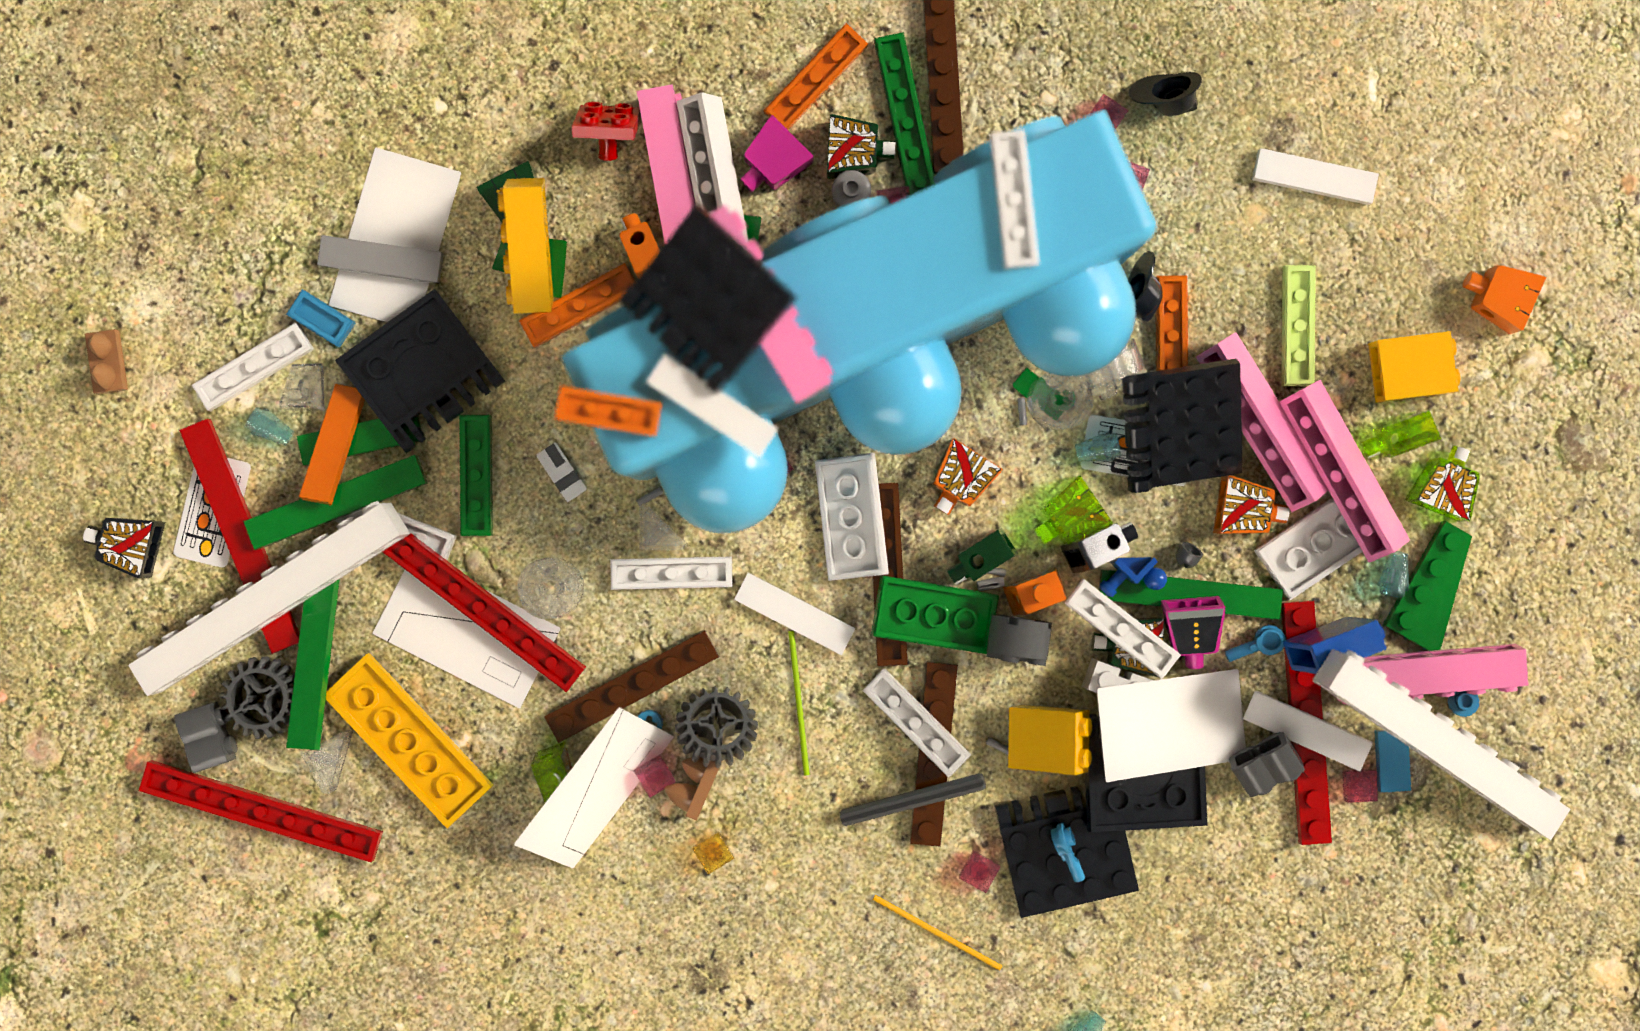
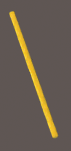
M877 895L873 897V901L993 968L1001 970V964Z

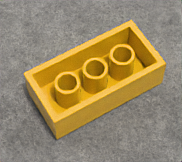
M544 178L507 179L504 187L500 188V192H498L499 212L505 211V219H503V224H501L502 243H508V249L505 250V255H503L504 273L510 274L511 280H508V286H506L507 305H513V314L551 312L554 297Z

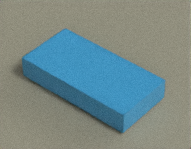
M303 289L286 314L339 348L356 324L347 316Z
M1374 730L1377 790L1379 792L1411 791L1409 747L1385 730Z

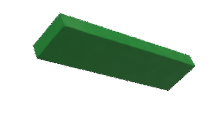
M459 415L460 536H493L492 415Z
M417 416L412 421L421 429L419 416ZM380 419L357 423L347 457L398 447L400 445ZM407 425L402 427L414 443L419 442ZM320 431L297 436L303 466H309Z

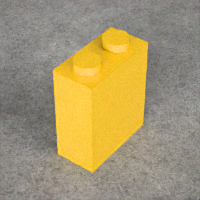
M1451 331L1381 339L1368 343L1375 403L1459 392L1458 386L1460 385L1461 378L1459 370L1455 367L1454 359L1457 346L1451 336Z
M1033 705L1009 707L1008 768L1067 775H1078L1088 772L1092 760V754L1089 750V736L1092 732L1089 710Z

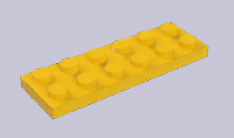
M370 653L359 660L326 692L327 702L447 829L494 786Z

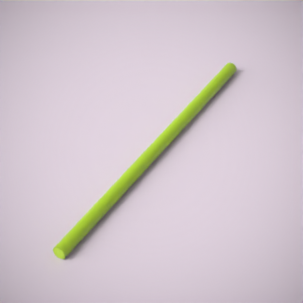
M788 631L804 776L810 775L795 634L794 631Z

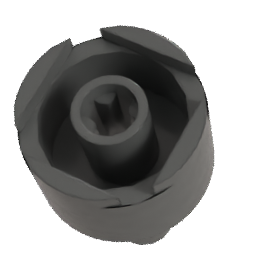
M991 614L986 649L987 657L1012 663L1024 661L1028 662V664L1046 666L1052 623L1036 619H1025L1023 617Z

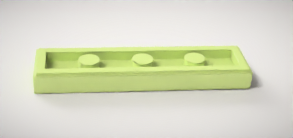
M1316 265L1283 266L1281 387H1307L1315 383Z

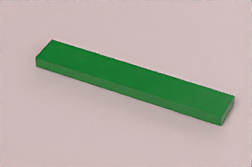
M904 32L874 38V45L908 198L934 186L935 176Z
M413 455L338 484L332 506L300 499L243 522L254 550H259L362 510L375 501L380 503L426 485L428 482L418 456Z
M1101 569L1099 584L1103 580L1107 581L1116 571ZM1143 577L1137 584L1130 583L1125 579L1116 589L1117 593L1113 597L1108 598L1116 602L1161 606V600L1219 596L1225 606V614L1280 620L1283 589L1167 577V583L1162 589L1152 590L1145 585Z
M340 579L303 603L286 748L320 750Z

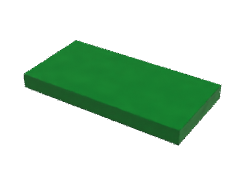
M880 575L871 636L987 654L991 614L995 615L997 612L999 595Z

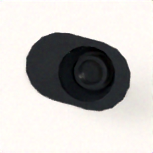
M1196 72L1147 76L1132 84L1129 89V97L1140 104H1153L1164 116H1177L1197 109L1196 90L1202 83V77Z
M1151 251L1145 252L1137 260L1128 278L1135 299V318L1143 322H1149L1161 303L1163 293L1160 282L1153 275L1156 257Z

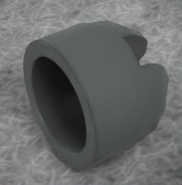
M1182 542L1176 552L1177 563L1180 566L1184 564L1185 568L1194 567L1203 557L1201 550L1189 542Z

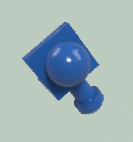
M1154 557L1115 558L1109 563L1117 571L1107 581L1103 580L1099 584V589L1107 597H1113L1117 593L1116 589L1125 579L1130 583L1137 584L1144 577L1145 585L1149 589L1160 590L1167 583V575L1161 568L1154 567L1158 562Z

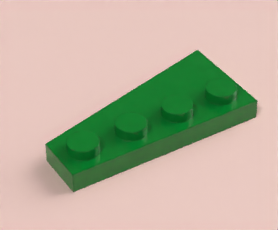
M1441 521L1382 626L1426 651L1441 650L1472 536L1447 521Z

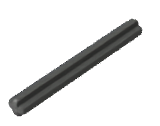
M982 773L843 809L840 811V819L843 826L864 822L982 791L986 788V781Z

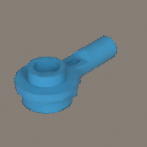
M1265 625L1255 633L1254 640L1226 650L1225 655L1229 662L1257 651L1266 655H1275L1283 649L1285 635L1278 627Z
M1466 691L1455 692L1454 696L1448 697V706L1457 716H1471L1479 707V697L1477 694H1467Z
M1059 823L1057 828L1051 829L1055 849L1063 862H1067L1074 882L1083 881L1085 875L1079 860L1074 856L1071 846L1076 845L1073 832L1070 827L1065 828L1063 823Z

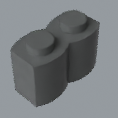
M217 701L174 715L176 727L184 743L186 757L193 773L236 759L237 742L226 730L228 721L224 719L227 712L226 710L219 709L220 706Z
M1284 732L1275 733L1263 739L1257 745L1247 747L1229 758L1233 773L1249 797L1265 795L1275 785L1294 781L1305 771L1301 757Z

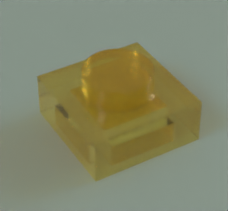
M719 831L692 848L708 875L735 857Z

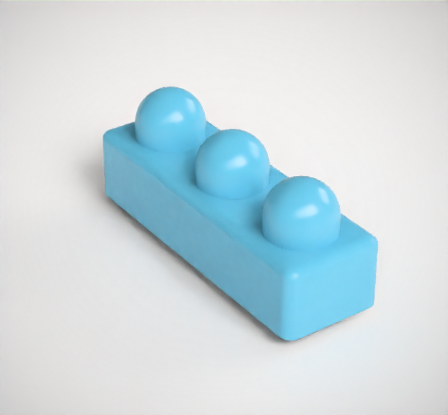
M1100 111L1067 126L1064 125L1061 117L1053 116L1011 130L1025 131L1039 258L1038 266L1004 269L990 140L945 166L935 175V185L892 205H890L888 198L885 196L871 197L851 203L807 222L773 242L762 252L764 257L761 260L798 297L793 305L799 315L794 319L800 329L807 327L816 342L812 349L818 359L824 356L834 372V374L829 376L832 384L797 405L760 345L722 392L772 425L831 398L844 426L860 443L881 453L902 455L918 452L937 442L948 431L956 418L961 401V380L947 345L997 322L1005 321L1012 339L1022 355L1043 371L1060 376H1081L1107 366L1122 352L1128 343L1134 329L1136 317L1134 295L1121 265L1151 239L1157 226L1153 213L1107 112ZM657 304L650 311L649 315L640 321L633 316L636 309L629 312L622 306L594 323L586 331L589 342L575 347L561 356L574 388L661 402L663 404L657 437L592 426L611 469L617 474L636 480H649L658 477L664 493L674 510L687 522L702 530L714 533H735L751 528L764 520L780 501L787 481V458L777 432L761 457H758L646 383L664 354L684 366L681 363L682 357L696 343L693 340L683 353L675 357L658 340L666 327L674 321L672 318L659 333L652 335L648 331L650 323L663 311ZM704 350L692 365L684 367L697 374L699 368L711 356ZM718 365V367L712 372V374H713L718 368H720L721 365Z

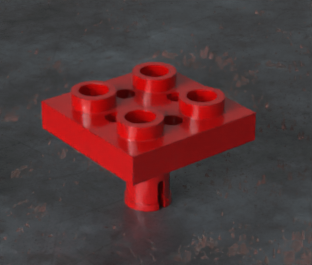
M595 101L580 105L572 124V138L599 139V159L604 161L616 160L618 158L617 140L635 139L641 121L640 107H633L630 103L603 106L602 103Z

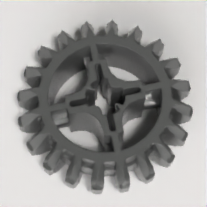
M263 656L260 660L253 657L248 659V664L245 662L238 663V671L233 669L228 672L231 680H224L221 683L228 691L219 694V697L226 699L227 703L222 704L219 709L229 710L230 714L226 715L224 720H235L232 729L236 731L243 727V736L247 737L253 733L255 739L263 738L264 734L268 738H272L275 736L276 731L280 734L287 731L286 725H289L295 674L288 675L291 670L290 665L280 668V659H274L270 662L268 656ZM255 673L266 674L277 683L270 686L266 685L262 679L257 678ZM244 686L247 696L245 701L242 702L241 694ZM271 691L269 694L265 695L266 699L263 700L264 702L253 704L255 701L259 700L258 696L261 695L260 693ZM282 692L283 703L280 712H278L280 708L277 703V698L279 694ZM255 709L262 717L266 716L269 722L259 721L247 712Z
M714 686L712 687V693L709 694L702 688L700 690V697L692 693L689 696L690 703L683 702L681 704L683 712H678L676 715V720L679 723L675 725V732L680 734L677 736L678 744H685L683 747L684 754L693 752L692 760L694 762L704 758L703 765L705 768L709 765L710 761H715V766L720 768L722 760H725L731 766L734 761L733 756L742 760L744 758L743 751L750 752L752 749L751 742L756 741L757 733L754 730L758 728V721L753 720L756 715L755 710L748 709L750 705L748 699L739 702L741 697L739 691L730 696V689L728 687L724 689L723 693H718V688ZM711 709L710 714L706 717H699V720H694L701 712ZM722 709L732 713L734 716L724 714ZM715 717L717 718V724H719L718 737L713 725ZM734 733H740L734 741L722 745L723 739L734 736ZM698 737L707 738L712 745L702 742Z

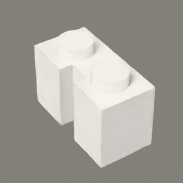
M1091 658L1082 687L1097 693L1098 688L1154 680L1127 670L1124 676L1121 677L1119 676L1120 668Z

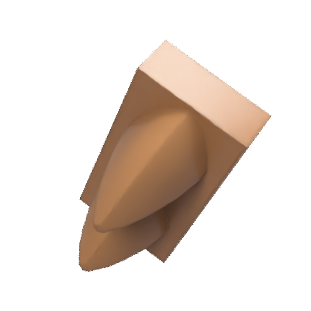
M112 329L86 333L85 340L93 394L128 390L120 331Z
M692 757L683 760L682 765L686 774L699 784L698 787L687 783H675L665 786L664 789L670 800L677 807L687 812V817L697 821L719 768L715 766V761H710L709 765L705 768L703 765L704 758L694 762Z

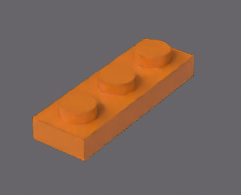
M560 386L555 420L657 437L663 404L661 402Z

